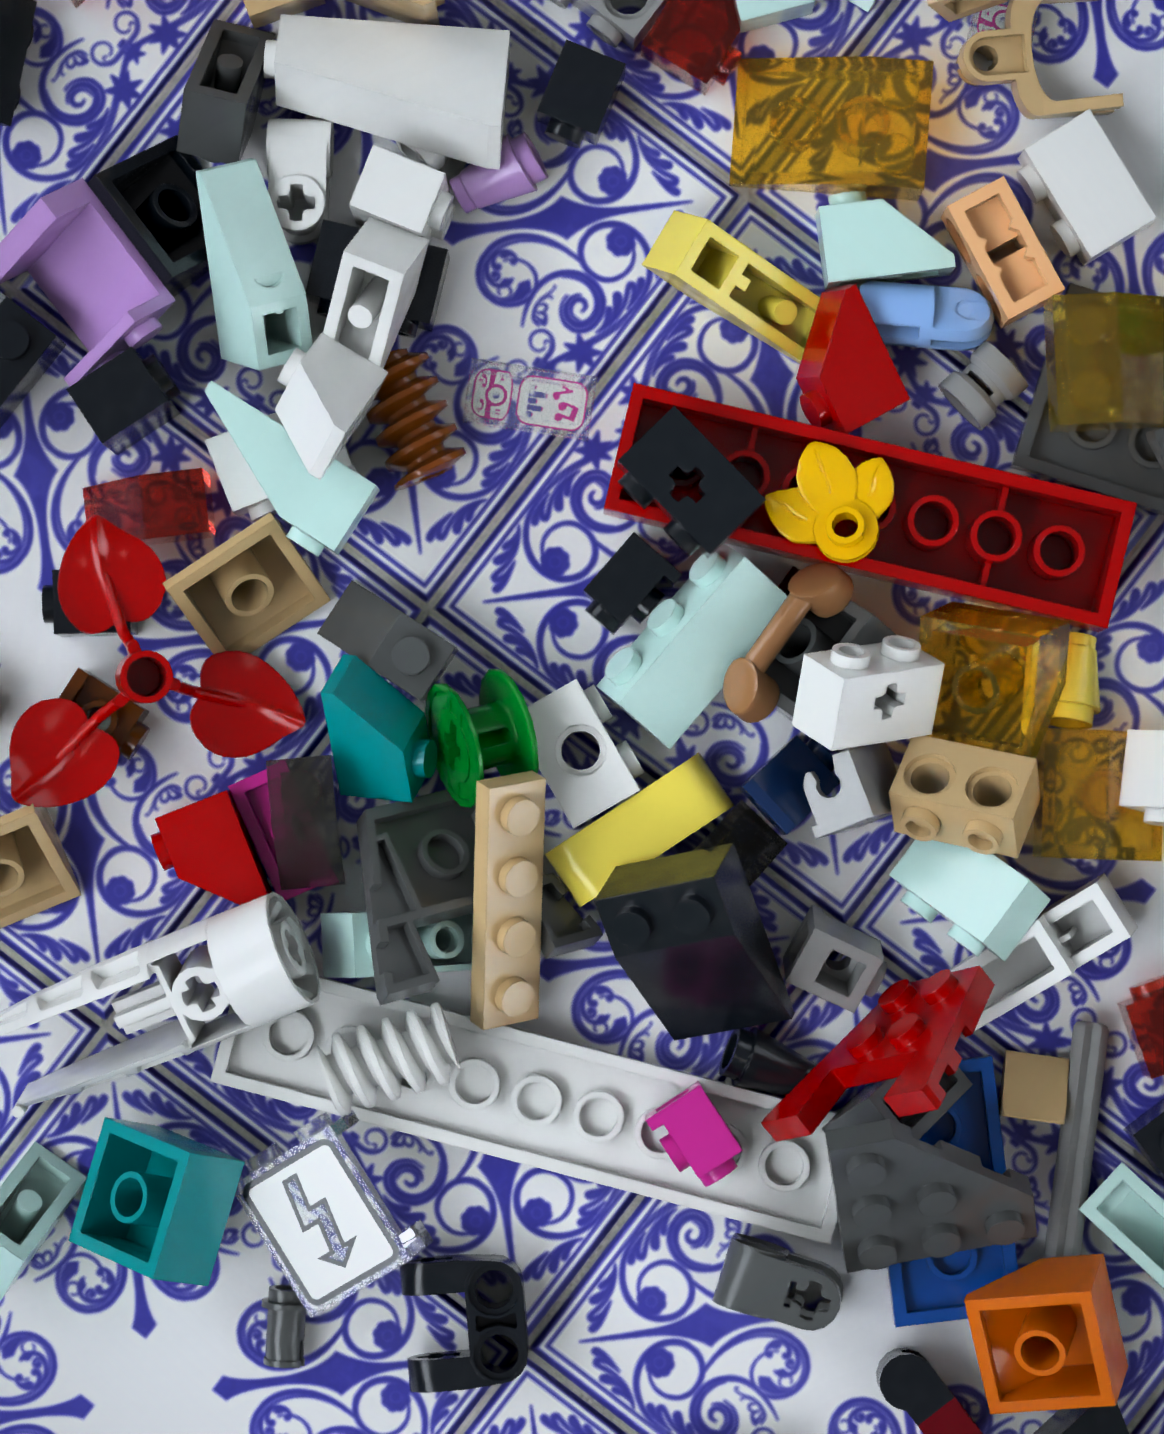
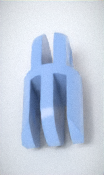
M866 281L860 286L859 291L885 345L965 351L976 349L990 336L994 322V313L990 301L978 291L961 287Z

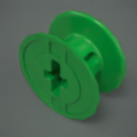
M489 669L481 680L479 706L468 709L459 694L448 684L436 683L427 693L425 716L429 739L434 740L437 745L436 768L450 796L461 807L472 808L476 805V781L484 779V770L496 767L501 776L532 770L538 773V744L533 721L522 693L514 680L502 669Z

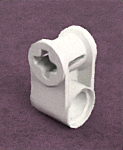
M268 118L266 136L268 193L286 241L289 243L304 245L314 242L319 238L323 219L329 220L330 177L333 174L334 163L333 122L323 119ZM305 199L308 209L304 210L302 220H291L288 211L293 210L295 200Z

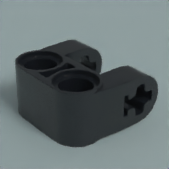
M456 1254L421 1257L399 1262L402 1295L424 1296L465 1292L469 1350L425 1353L407 1358L411 1392L456 1391L503 1384L513 1381L522 1373L527 1364L529 1337L524 1279L521 1269L513 1260L504 1255ZM496 1270L506 1274L513 1285L511 1295L504 1301L497 1303L483 1299L476 1287V1282L483 1273ZM494 1335H505L511 1338L517 1345L518 1355L509 1365L494 1366L483 1356L481 1347L484 1341Z

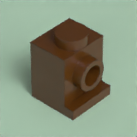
M78 668L59 698L77 703L82 707L89 719L90 713L95 708L104 706L119 691L89 671ZM129 701L124 707H121L111 715V723L104 730L116 740L120 756L122 755L128 760L136 754L150 731V728L143 724L150 711L132 701Z

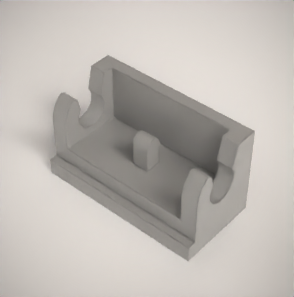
M886 742L850 748L832 755L834 771L839 778L841 787L839 793L834 797H829L822 792L820 779L814 771L805 774L804 792L817 824L811 827L815 839L854 830L892 815L888 792L897 770Z

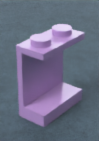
M83 178L41 197L0 243V284L28 271L89 351L64 377L69 386L74 385L131 346L137 349L151 340L163 328L158 319L176 301Z

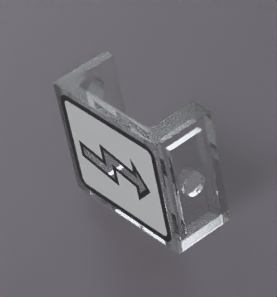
M351 1110L350 1114L341 1116L333 1122L327 1112H324L293 1132L299 1141L297 1144L282 1152L277 1142L247 1159L244 1164L249 1173L239 1180L235 1193L238 1201L311 1318L412 1260L433 1242L432 1237L421 1220L414 1222L403 1230L399 1228L344 1139L342 1133L359 1121L353 1110Z

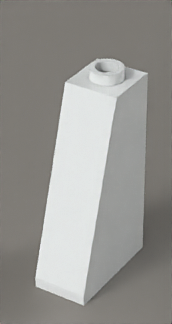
M281 14L277 40H266L263 67L264 78L275 79L277 106L486 169L500 170L509 78L510 30Z

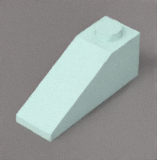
M211 380L204 392L279 517L292 526L286 537L317 557L320 556L325 547L339 555L380 491L377 485L336 459L321 480L309 474L284 426Z

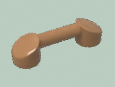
M816 563L799 570L792 576L788 583V591L790 593L746 656L734 660L728 667L723 683L724 700L729 710L741 720L747 723L759 722L765 719L776 707L780 694L779 686L765 672L808 611H812L818 617L828 618L841 612L850 602L854 589L853 581L841 568L833 564Z

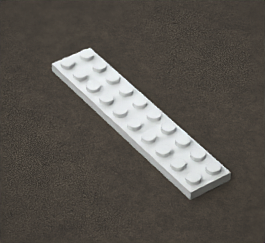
M319 976V1000L313 1005L222 1040L219 1045L210 1082L342 1116L335 1109L331 1100L316 1046L318 1045L325 1055L331 1054L332 1034L339 1032L350 1048L356 1046L357 1026L364 1025L375 1040L380 1039L381 1020L389 1017L399 1032H403L406 1025V1011L414 1010L425 1025L429 1024L431 1005L408 999L380 1005L374 990ZM231 1005L229 1007L228 1015L235 1013ZM443 1009L451 1032L461 1069L459 1070L455 1063L451 1064L450 1083L441 1086L432 1073L426 1071L425 1090L416 1093L406 1079L403 1078L399 1099L391 1101L382 1088L377 1086L376 1105L374 1107L366 1108L354 1093L352 1094L351 1113L342 1116L831 1245L837 1222L826 1136L822 1128L838 1112L830 1110L812 1135L776 1142L761 1122L783 1099L781 1097L734 1087L732 1084L507 1025L482 1030L470 1021L469 1015ZM697 1081H699L743 1150L732 1157L738 1167L708 1187L704 1186L691 1166L679 1172L659 1141L669 1134L664 1124L652 1131L645 1121V1115Z

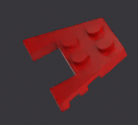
M980 965L954 972L944 969L929 978L912 982L908 979H903L894 983L882 993L878 1004L762 1120L761 1124L776 1142L812 1135L847 1088L897 1078V1080L883 1099L898 1117L938 1110L947 1094L939 1084L944 1072L947 1076L955 1074L962 1060V1057L954 1049L961 1033L965 1037L974 1033L995 984Z

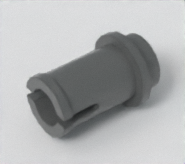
M297 1285L269 1286L268 1297L263 1298L261 1304L263 1308L268 1309L266 1350L263 1364L276 1368H299L305 1366L306 1311L311 1310L313 1305L306 1300Z

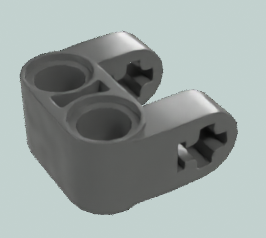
M735 1233L731 1238L712 1301L743 1314L764 1319L769 1318L796 1328L814 1331L825 1328L835 1319L843 1299L844 1287L841 1276L837 1271L822 1261L790 1252L782 1246L759 1238ZM792 1281L797 1283V1290L794 1296L789 1295ZM810 1281L823 1285L821 1296L828 1299L820 1300L816 1309L804 1305L805 1294L800 1292L806 1291Z

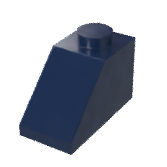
M796 735L738 789L781 835H788L812 811L804 792L805 774L814 771L820 779L822 792L827 796L840 784V781L832 773L834 764L831 753L811 738L805 744Z

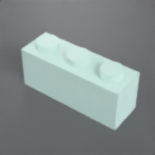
M723 543L709 558L702 554L694 562L689 571L688 580L672 598L664 600L652 611L647 620V627L632 645L620 650L613 656L605 669V676L596 687L648 733L671 749L721 691L728 667L734 660L746 656L787 598V595L744 555Z

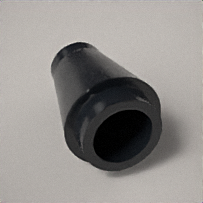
M754 1026L750 1031L739 1028L732 1032L722 1054L719 1074L730 1078L731 1084L734 1087L786 1096L817 1063L809 1061L803 1055Z

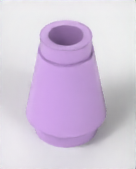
M523 132L514 138H511L509 134L503 137L500 170L486 169L470 164L459 175L451 178L449 183L459 204L466 213H469L477 208L481 209L537 191L536 184L548 178V173L531 139Z

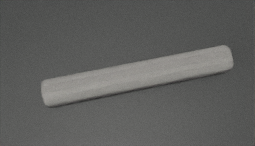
M1078 1021L1073 1026L1069 1056L1065 1124L1060 1125L1043 1258L1077 1256L1081 1254L1085 1215L1079 1208L1088 1199L1109 1037L1108 1027L1101 1023Z

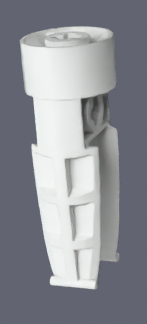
M275 892L268 893L92 965L1 1011L0 1036L144 982L155 973L159 981L111 1001V1005L116 1013L114 1016L116 1025L119 1029L123 1028L126 1035L173 1016L178 1018V1020L124 1041L28 1083L12 1109L13 1116L16 1118L23 1117L29 1105L68 1094H77L84 1089L124 1076L129 1077L144 1069L183 1055H189L194 1051L316 1003L320 995L318 969L303 927L289 904L279 894ZM207 940V945L199 946L191 951L184 964L181 965L176 952ZM197 976H199L200 980L202 981L201 983H198L196 981ZM215 982L217 988L214 989L210 983ZM228 1004L231 1005L235 1012L204 1024L205 1021L213 1020L221 1015Z

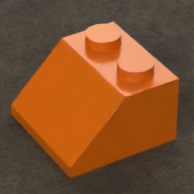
M1104 1253L1041 1258L966 1294L964 1303L990 1414L1116 1406L1128 1369V1363Z

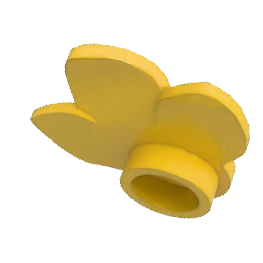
M817 441L809 443L802 452L798 462L796 474L798 487L767 494L765 496L766 512L779 533L790 542L817 544L819 550L826 557L836 562L851 563L861 560L874 549L879 537L877 519L893 501L894 481L891 471L882 457L870 459L854 468L848 457L838 448ZM842 520H852L858 525L856 532L849 537L836 535L834 528Z

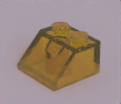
M1121 292L1052 295L1043 305L1050 432L1164 427V297Z
M955 601L922 615L919 632L921 649L945 663L932 735L926 736L1036 758L1066 683L1070 621Z
M1059 728L1037 730L1036 759L1041 800L1034 815L1033 857L1161 861L1163 826L1143 823L1144 812L1119 806L1127 731Z

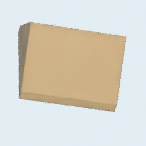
M271 512L163 582L169 595L213 654L223 651L252 653L331 601L293 541L286 537L287 532L279 520Z
M32 803L30 806H25L0 817V929L81 895L78 882L47 807H34Z

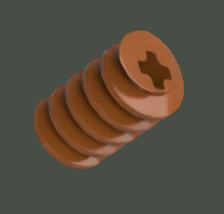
M407 348L390 352L383 368L389 373L373 400L380 402L366 414L369 424H389L375 440L379 448H398L384 462L389 472H407L394 485L395 491L415 486L453 468L452 465L466 454L464 447H444L443 442L457 430L455 423L436 424L434 418L448 406L446 400H426L424 395L439 382L437 376H417L415 372L429 359L428 353L408 352Z

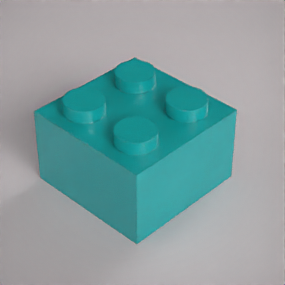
M105 1117L68 1241L154 1280L208 1286L245 1161L161 1126Z

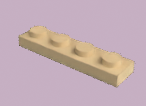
M533 770L476 781L470 1021L482 1030L538 1019L546 778Z

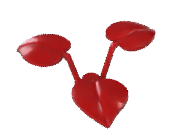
M94 515L78 529L65 550L58 574V598L62 611L68 621L80 632L97 634L109 629L113 625L115 626L116 632L128 653L118 664L115 673V681L119 693L97 710L89 719L82 707L68 699L54 698L42 700L30 706L20 716L11 734L9 745L11 796L15 802L30 806L33 803L34 807H57L83 800L104 787L117 768L120 751L116 740L110 734L97 727L118 709L124 707L129 701L153 703L162 699L169 690L197 698L192 706L189 718L195 737L207 750L216 755L230 758L247 757L263 751L283 737L301 729L306 722L305 715L297 696L287 681L268 663L250 653L223 651L211 655L204 661L201 667L200 687L173 678L171 665L161 654L149 650L141 651L139 642L132 636L126 622L146 620L159 608L166 591L163 582L166 581L164 568L158 556L144 541L117 527L106 518Z

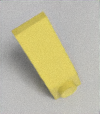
M674 210L642 265L689 298L800 364L820 297L710 220Z

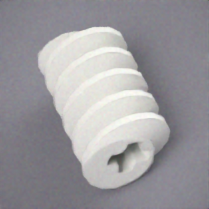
M438 1002L431 1004L429 1024L425 1025L414 1010L406 1011V1025L403 1032H399L389 1017L381 1020L380 1039L375 1040L366 1027L360 1025L357 1026L356 1046L350 1048L339 1032L332 1034L331 1054L325 1055L320 1047L316 1046L331 1100L335 1109L342 1116L351 1113L352 1094L354 1093L366 1108H371L376 1105L377 1086H380L391 1101H394L401 1096V1082L403 1078L406 1079L416 1093H420L425 1090L426 1071H430L442 1086L450 1083L452 1063H455L459 1070H461L445 1014Z

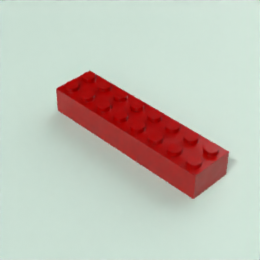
M633 384L603 514L659 528H664L670 522L667 516L653 502L644 510L623 490L618 481L625 474L617 466V463L651 427L675 406L764 498L767 494L778 490L798 487L796 474L799 459L807 445L814 441L827 443L838 448L848 457L854 468L870 459L882 457L891 471L894 481L893 501L877 519L879 537L874 549L861 560L851 563L836 562L826 557L819 550L817 544L790 542L779 533L766 512L765 502L724 543L810 564L837 565L844 572L1094 632L1108 629L1137 507L1136 502L642 384ZM676 472L671 477L676 484L671 496L679 502L682 498L688 496L697 503L702 498L697 491L702 480L700 476L693 473L690 477L684 478ZM842 520L836 524L834 533L840 537H849L856 532L858 525L852 520Z

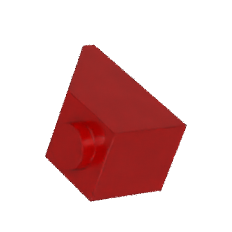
M857 285L834 286L823 291L796 376V380L803 392L800 396V404L811 425L848 434L910 400V397Z
M225 790L155 818L160 832L152 834L151 840L164 871L174 867L179 879L239 905L272 892L250 834L230 790Z

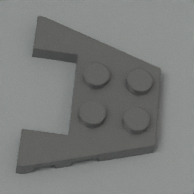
M447 789L415 797L412 803L398 801L366 809L356 822L376 997L380 1005L430 992L440 981L416 928L473 913L476 805L472 808L461 807L450 796ZM543 873L541 951L545 959L594 946L603 936L599 925L590 915L583 919L565 899L564 895L568 890L554 873L547 875Z

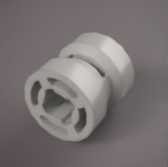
M985 341L970 355V364L962 372L953 371L938 387L951 405L970 424L982 431L996 417V408L1004 400L1016 399L1028 387V383L1002 352L991 343Z

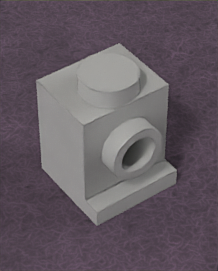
M813 904L783 956L785 981L852 1013H855L864 995L874 996L887 970V962L884 961L880 940L825 915L823 909ZM832 950L846 956L841 961H832L828 958Z

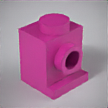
M699 1081L645 1115V1121L652 1131L663 1124L668 1130L669 1134L659 1141L679 1172L691 1166L705 1187L719 1181L738 1167L732 1157L743 1150Z

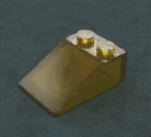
M873 56L739 58L729 186L823 194L865 191L867 197L918 201L924 190L934 61Z

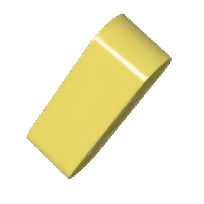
M697 753L547 852L545 856L578 906L582 907L597 897L616 866L655 859L732 808L734 804L701 754Z

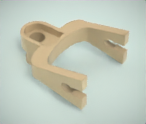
M1010 0L1005 14V29L986 30L976 33L962 45L957 57L956 64L960 68L957 70L958 75L964 82L970 85L985 86L1010 83L1016 106L1022 115L1028 119L1077 117L1088 109L1091 110L1093 115H1109L1114 112V109H1120L1124 106L1123 93L1061 101L1051 100L1041 88L1035 71L1031 37L1033 17L1039 4L1092 2L1098 0ZM975 52L983 54L987 61H993L987 71L976 67L973 61Z

